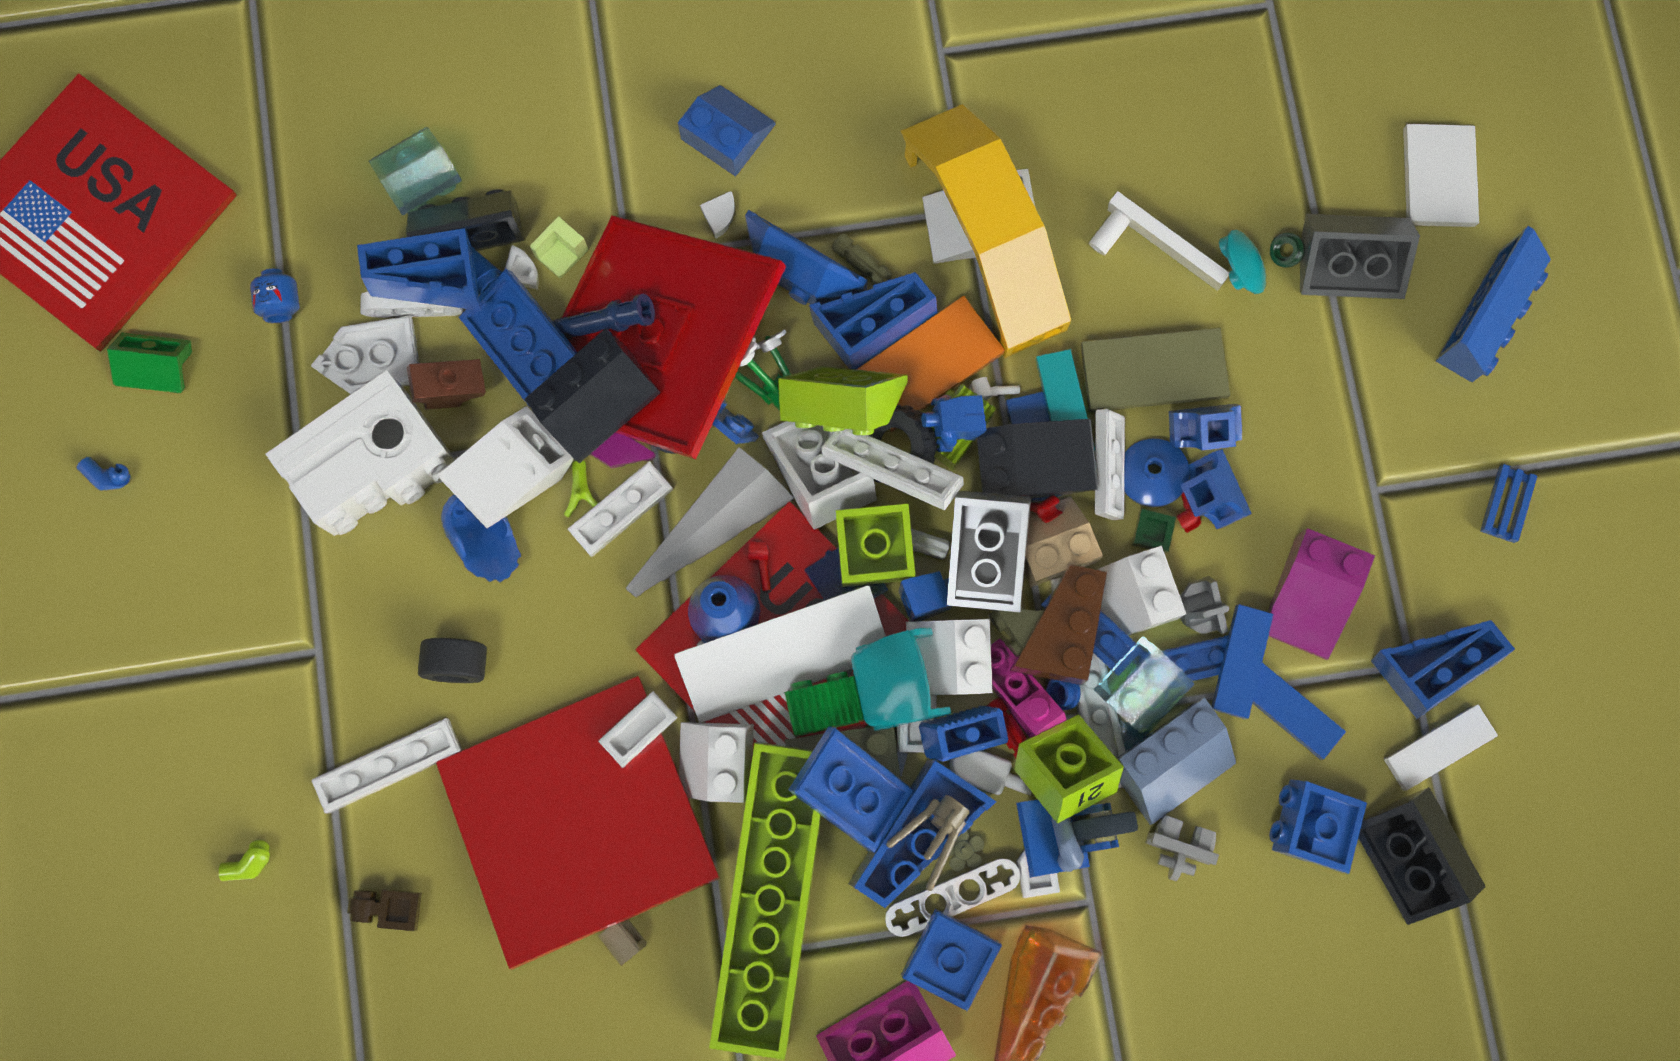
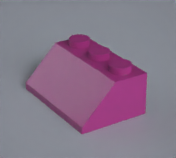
M909 981L902 983L816 1035L828 1061H948L956 1056L919 989Z

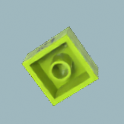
M909 504L835 510L843 587L900 582L916 577Z
M1078 714L1020 743L1014 770L1058 824L1117 793L1124 766Z

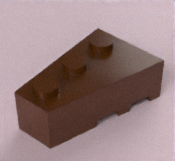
M1070 565L1065 570L1009 671L1078 685L1088 681L1107 572Z

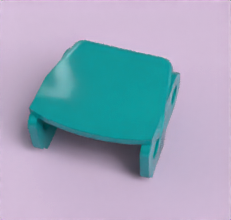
M932 628L906 630L855 648L856 652L851 656V664L862 713L866 724L873 726L874 731L951 714L950 707L931 709L927 672L922 654L916 640L932 636Z

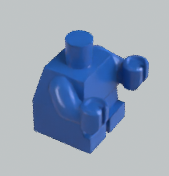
M944 395L940 398L932 399L931 406H934L932 412L923 413L921 418L923 427H934L935 436L941 437L936 441V444L940 446L937 448L938 452H952L953 447L957 444V439H965V441L975 440L987 430L982 395L960 396L953 399L949 395Z

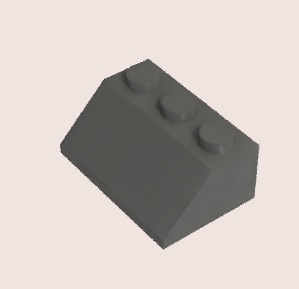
M1306 214L1301 237L1305 245V254L1300 262L1301 295L1405 299L1420 238L1411 219Z

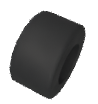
M425 639L420 644L418 676L431 681L447 683L481 682L485 677L487 647L483 643L466 639Z

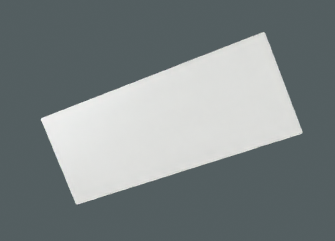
M865 586L676 653L674 656L697 718L701 723L791 691L790 684L805 680H812L813 683L826 678L828 675L852 669L851 656L856 652V647L875 642L886 636L870 586Z

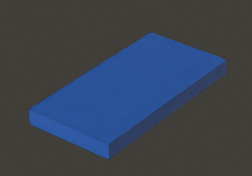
M506 268L479 295L481 311L466 309L459 316V319L523 399L577 353V350L515 274Z

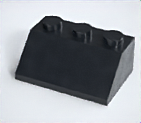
M492 190L487 192L485 196L477 198L459 197L452 200L449 204L439 206L426 204L420 206L416 211L408 212L407 237L465 228L471 247H474L476 251L525 241L517 202L511 190Z
M605 328L524 400L548 432L575 461L581 463L661 392L628 347Z
M1429 787L1401 798L1363 819L1358 839L1407 925L1468 904L1486 887Z

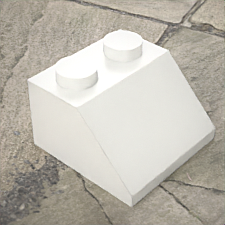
M1162 546L1128 556L1097 569L1107 572L1101 611L1128 636L1178 620L1186 615Z
M990 619L906 622V630L932 628V636L916 640L925 664L930 695L992 693Z
M681 722L679 776L688 798L710 802H746L753 757L754 724Z

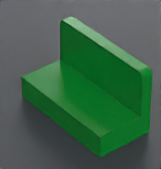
M121 332L107 348L112 381L115 386L181 393L185 389L182 365L192 353L191 340Z

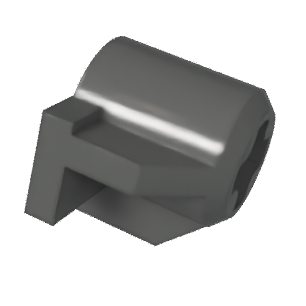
M1207 576L1189 582L1180 596L1186 611V615L1180 618L1182 623L1200 634L1216 630L1221 634L1228 632L1224 613L1229 611V606L1221 601L1217 581Z

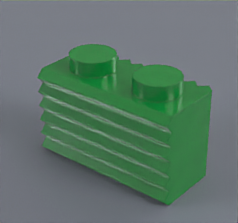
M845 671L826 676V683L814 686L812 680L790 684L792 691L784 693L794 737L827 730L828 726L837 728L865 721L855 677H848V673Z

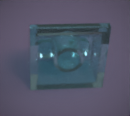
M428 127L369 160L374 172L402 216L408 212L416 211L420 206L426 205L428 200L437 195L443 196L452 192L456 188V184L462 181L442 146Z
M1143 636L1093 690L1143 736H1146L1190 690L1194 683L1162 651Z

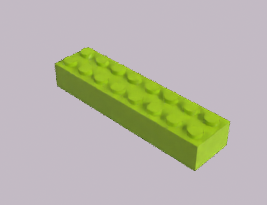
M761 742L754 743L710 1038V1049L785 1060L821 815L788 789L813 750Z

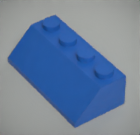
M1527 226L1500 250L1436 359V362L1470 382L1475 381L1482 375L1488 376L1493 371L1499 361V358L1495 356L1500 346L1504 348L1512 339L1516 331L1511 328L1516 318L1520 320L1526 314L1532 304V301L1528 300L1533 290L1537 291L1548 276V273L1544 270L1551 258L1533 228Z

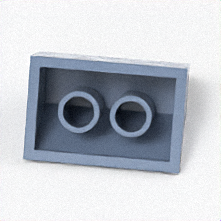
M1206 698L1191 704L1117 757L1118 761L1124 766L1120 783L1149 825L1154 824L1236 764L1227 728Z

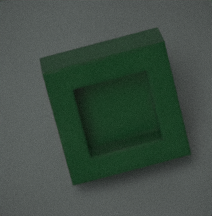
M1141 509L1138 514L1132 545L1149 550L1162 546L1164 553L1169 552L1176 517Z

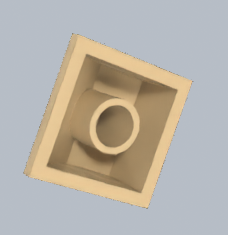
M1071 497L1060 500L1055 505L1058 510L1063 511V514L1049 523H1044L1037 513L1030 512L1024 569L1030 587L1062 576L1070 565L1087 567L1097 563L1103 556L1089 521Z

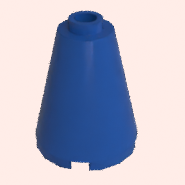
M719 575L705 580L695 589L689 601L688 617L697 636L705 642H710L757 625L760 617V604L755 591L748 583L734 576ZM726 601L724 605L716 606L719 602Z

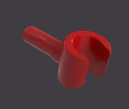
M1183 492L1181 498L1186 510L1176 515L1185 532L1189 533L1198 528L1202 520L1200 516H1194Z
M1054 495L1041 503L1031 502L1030 511L1037 513L1044 523H1049L1063 514V511L1055 507L1060 501Z
M750 541L748 560L759 561L762 591L771 590L768 572L769 547L765 542Z

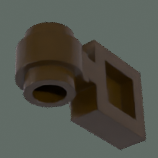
M384 889L381 892V900L379 902L376 899L377 892L354 890L353 897L349 898L347 913L351 914L350 921L372 923L373 916L378 915L377 928L416 931L418 928L422 896L420 892Z

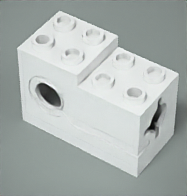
M385 370L266 453V456L280 476L287 480L290 490L314 524L334 536L338 533L342 535L351 531L358 524L357 520L365 514H373L381 510L387 504L389 497L401 506L405 503L411 504L419 500L425 493L424 489L434 482H442L438 478L439 473L456 460L417 405L412 403V398L388 370Z

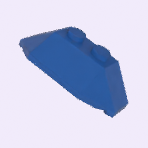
M748 210L745 214L752 252L781 260L786 265L778 285L788 290L789 296L798 303L806 305L807 302L810 304L820 302V305L841 299V295L852 292V295L867 291V279L847 269L761 218L751 210Z

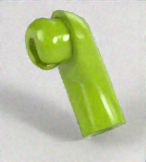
M255 840L250 843L249 849L240 861L220 863V880H243L257 877L269 861V844L264 840Z

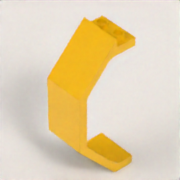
M963 104L901 130L900 132L906 142L905 158L910 168L917 165V158L919 157L936 175L975 253L1001 334L1000 344L1005 349L1004 359L1067 331L1071 318L1045 226L1001 139Z

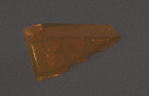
M1025 925L1022 934L1017 940V946L1010 961L994 1061H1037L1046 1048L1044 1039L1056 1024L1061 1027L1068 1017L1063 1011L1075 994L1081 998L1088 988L1102 957L1101 952L1051 929Z

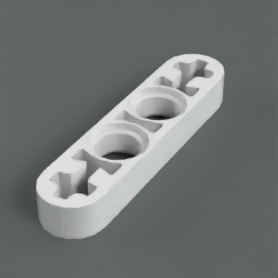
M997 859L934 886L932 891L924 890L896 902L886 911V926L891 933L901 937L924 929L932 916L925 909V900L931 894L936 893L944 897L946 908L943 913L952 917L1010 892L1019 883V868L1011 860ZM1002 865L1004 869H1011L1013 875L1008 877L1009 884L1004 886L1000 881L994 882L989 885L993 892L987 894L986 885L978 874L985 871L986 878H990L998 873L996 867ZM966 879L976 881L980 889L977 898L971 901H966L959 895V885ZM918 900L919 910L926 918V921L919 924L918 916L907 921V929L902 930L899 925L893 926L891 920L896 917L895 911L901 908L903 913H909L915 910L911 902Z

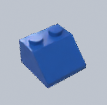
M721 85L698 96L678 122L682 141L735 177L776 125L775 121Z

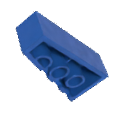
M936 760L926 761L910 786L913 789L912 794L875 853L870 851L867 853L848 883L884 908L901 894L933 860L940 856L949 835L945 836L930 860H926L924 854L940 830L931 822L934 818L933 814L892 848L886 846L887 841L923 812L933 799L941 802L945 795H949L969 810L970 813L964 820L966 825L959 835L969 829L984 811H987L997 802Z

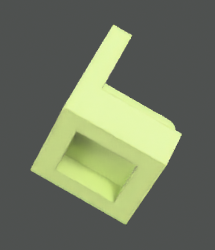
M559 216L530 245L535 258L558 278H562L588 251L584 238Z

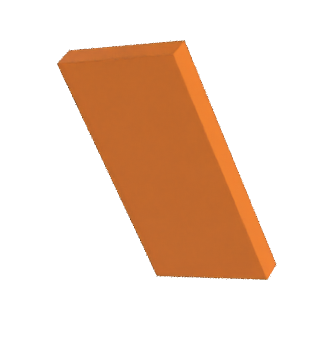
M962 296L856 370L908 375V382L897 405H908L913 407L914 410L922 411L931 405L932 399L944 396L949 389L953 390L1003 355L1005 349L965 296ZM890 428L889 430L892 432L897 428Z

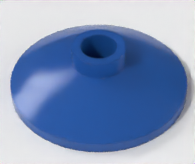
M1152 438L1139 441L1127 449L1124 460V492L1130 499L1143 506L1161 507L1174 502L1183 494L1184 491L1181 484L1189 481L1190 469L1187 458L1179 448L1172 447L1171 443L1166 440ZM1151 464H1157L1161 467V472L1152 474L1149 472L1148 467Z

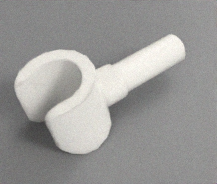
M987 377L975 379L969 385V389L978 396L982 395L984 400H988L992 396L1020 394L1019 385L990 387Z

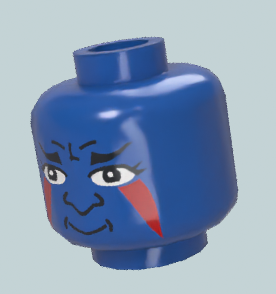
M263 270L261 276L251 281L250 292L253 312L263 317L265 322L282 323L292 319V315L299 310L297 282L293 277L283 274L282 270Z

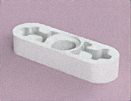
M369 292L361 294L360 313L368 317L390 318L410 315L411 317L457 316L463 312V308L372 297Z

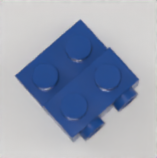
M1290 779L1289 785L1284 786L1279 794V804L1283 806L1280 820L1274 822L1270 829V840L1274 842L1272 851L1349 874L1367 802L1308 781Z

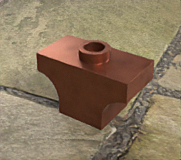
M480 359L409 364L407 367L412 403H424L425 410L460 407L463 402L483 397L486 393Z

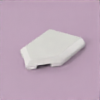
M411 315L341 327L334 335L332 343L322 355L316 358L311 367L349 394L354 393L385 370H388L402 386L409 385L407 367L409 364L419 363L415 327Z

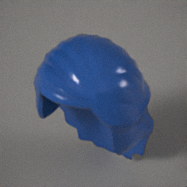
M455 494L452 495L443 506L441 522L446 537L450 540L457 555L463 561L465 568L475 576L487 579L488 582L496 579L501 583L504 579H508L511 573L519 566L517 561L521 557V553L518 550L507 516L486 528Z

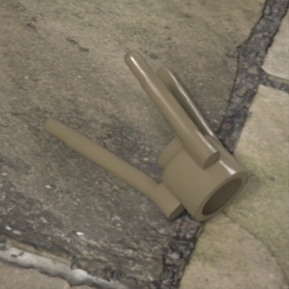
M945 795L941 802L933 799L923 812L887 841L886 846L892 848L933 814L934 818L931 822L940 830L924 854V858L930 860L947 834L949 836L926 886L928 891H932L959 833L966 825L964 820L970 812L949 795Z

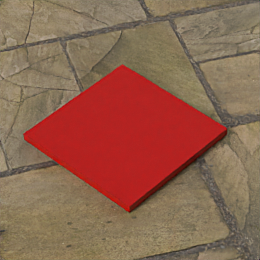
M611 215L562 318L603 309L614 300L619 299L623 302L633 300L636 295L643 293L648 295L653 302L655 319L651 325L642 326L636 324L629 326L627 330L622 332L609 329L614 336L628 347L661 392L615 433L696 460L786 268V265L781 260ZM601 331L572 337L568 341L579 352Z
M639 676L436 762L508 968L511 970L721 879L663 734L660 733L623 768L599 743V740L647 697Z

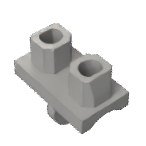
M1164 815L1156 826L1155 833H1148L1146 844L1174 853L1173 857L1160 854L1158 859L1159 865L1169 868L1168 879L1177 881L1181 873L1194 876L1196 865L1185 862L1186 857L1207 865H1216L1219 854L1213 853L1216 832L1196 826L1190 844L1178 841L1183 821Z

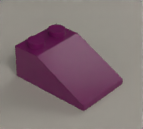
M1308 528L1296 535L1267 611L1274 614L1269 637L1328 660L1364 588L1375 555Z

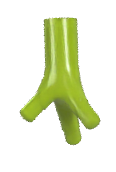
M577 461L572 462V492L568 507L564 513L566 517L572 515L581 499L586 500L592 507L598 504L588 488L585 461L581 463Z

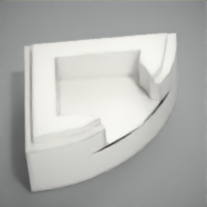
M731 191L700 205L701 211L715 238L720 237L727 231L733 219L735 203Z
M512 246L505 268L512 271L525 287L538 290L539 276L534 262L523 250Z

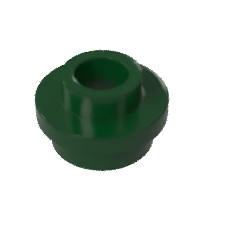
M1282 233L1276 236L1270 245L1271 259L1280 267L1288 268L1297 265L1305 254L1303 240L1294 233ZM1288 243L1293 247V253L1289 257L1284 253V247Z

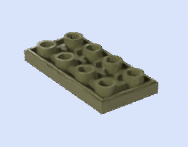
M1221 328L1084 341L1080 345L1089 412H1096V410L1101 409L1118 410L1228 399L1230 396Z

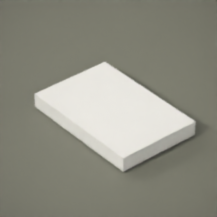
M1407 124L1403 128L1406 218H1410L1415 226L1475 227L1479 224L1475 126Z

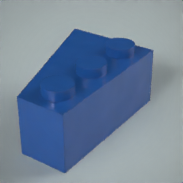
M465 228L357 245L361 278L370 296L481 311L473 252Z
M916 272L875 284L873 289L852 295V292L843 294L841 299L820 305V302L809 305L814 325L849 369L855 370L938 314L935 295Z
M1489 620L1452 630L1436 637L1423 638L1403 646L1380 650L1371 662L1416 719H1418L1500 663L1515 648L1493 621Z

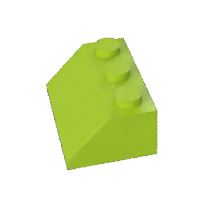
M820 366L779 378L780 421L795 422V427L811 428L820 425L823 426L824 431L828 432L852 429V434L871 435L874 433L875 428L889 424L908 382V375Z

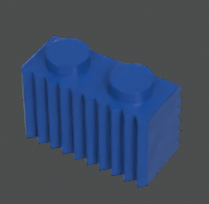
M979 705L978 708L973 707L971 710L966 709V711L946 715V717L941 716L939 719L934 718L933 721L927 720V722L919 724L926 758L942 762L1008 743L1003 711L999 708Z

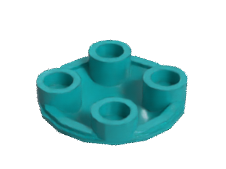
M1231 230L1227 236L1219 240L1220 250L1228 258L1232 268L1229 272V279L1237 290L1245 288L1254 294L1262 293L1266 287V272L1261 255L1254 243L1243 232Z

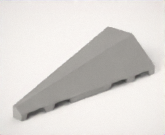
M739 447L629 583L626 590L637 598L660 581H665L678 570L694 563L735 538L748 527L766 519L768 515L783 507L789 501L792 502L794 497L766 468Z

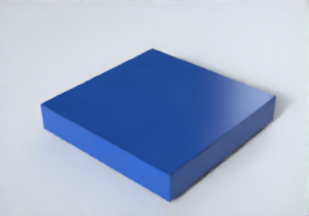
M935 909L901 976L903 979L968 1011L1002 944L994 938Z

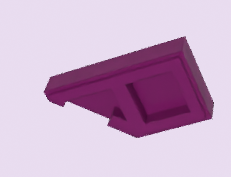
M614 433L590 454L611 469L640 461H651L656 457L655 453L630 437Z

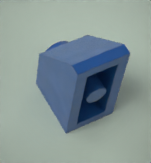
M940 571L901 581L898 593L910 622H920L952 608V606L947 605L949 578L943 580Z

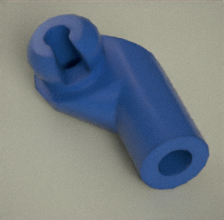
M86 457L76 467L96 489L101 491L121 489L130 481L129 470L123 464H116V468L102 469L91 457Z

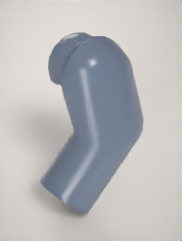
M1070 817L1058 824L1052 818L1060 853L1057 859L1059 867L1066 872L1080 868L1084 855L1074 834Z

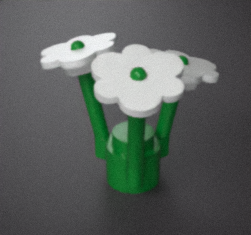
M782 330L772 336L767 335L765 340L759 343L755 342L756 338L753 336L740 364V367L747 364L764 382L763 389L738 370L734 377L759 395L767 405L772 403L779 411L778 379L792 375L777 349V346L782 344L780 337L787 333L786 330ZM761 348L763 353L770 351L783 376L781 377L777 373L770 378L752 359L755 355V350Z

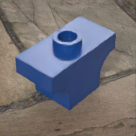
M1227 404L1169 411L1171 446L1174 448L1191 447L1200 450L1236 447V441L1242 440L1241 405Z
M1223 449L1214 451L1189 464L1190 480L1181 484V487L1195 517H1207L1217 530L1252 514Z

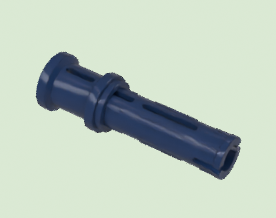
M643 293L636 295L633 300L625 302L619 299L614 300L603 309L558 318L553 322L563 335L570 339L596 333L605 328L622 332L627 330L629 326L636 324L642 326L651 325L655 319V309L650 297Z

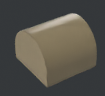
M629 919L607 928L598 936L621 966L647 946V942Z

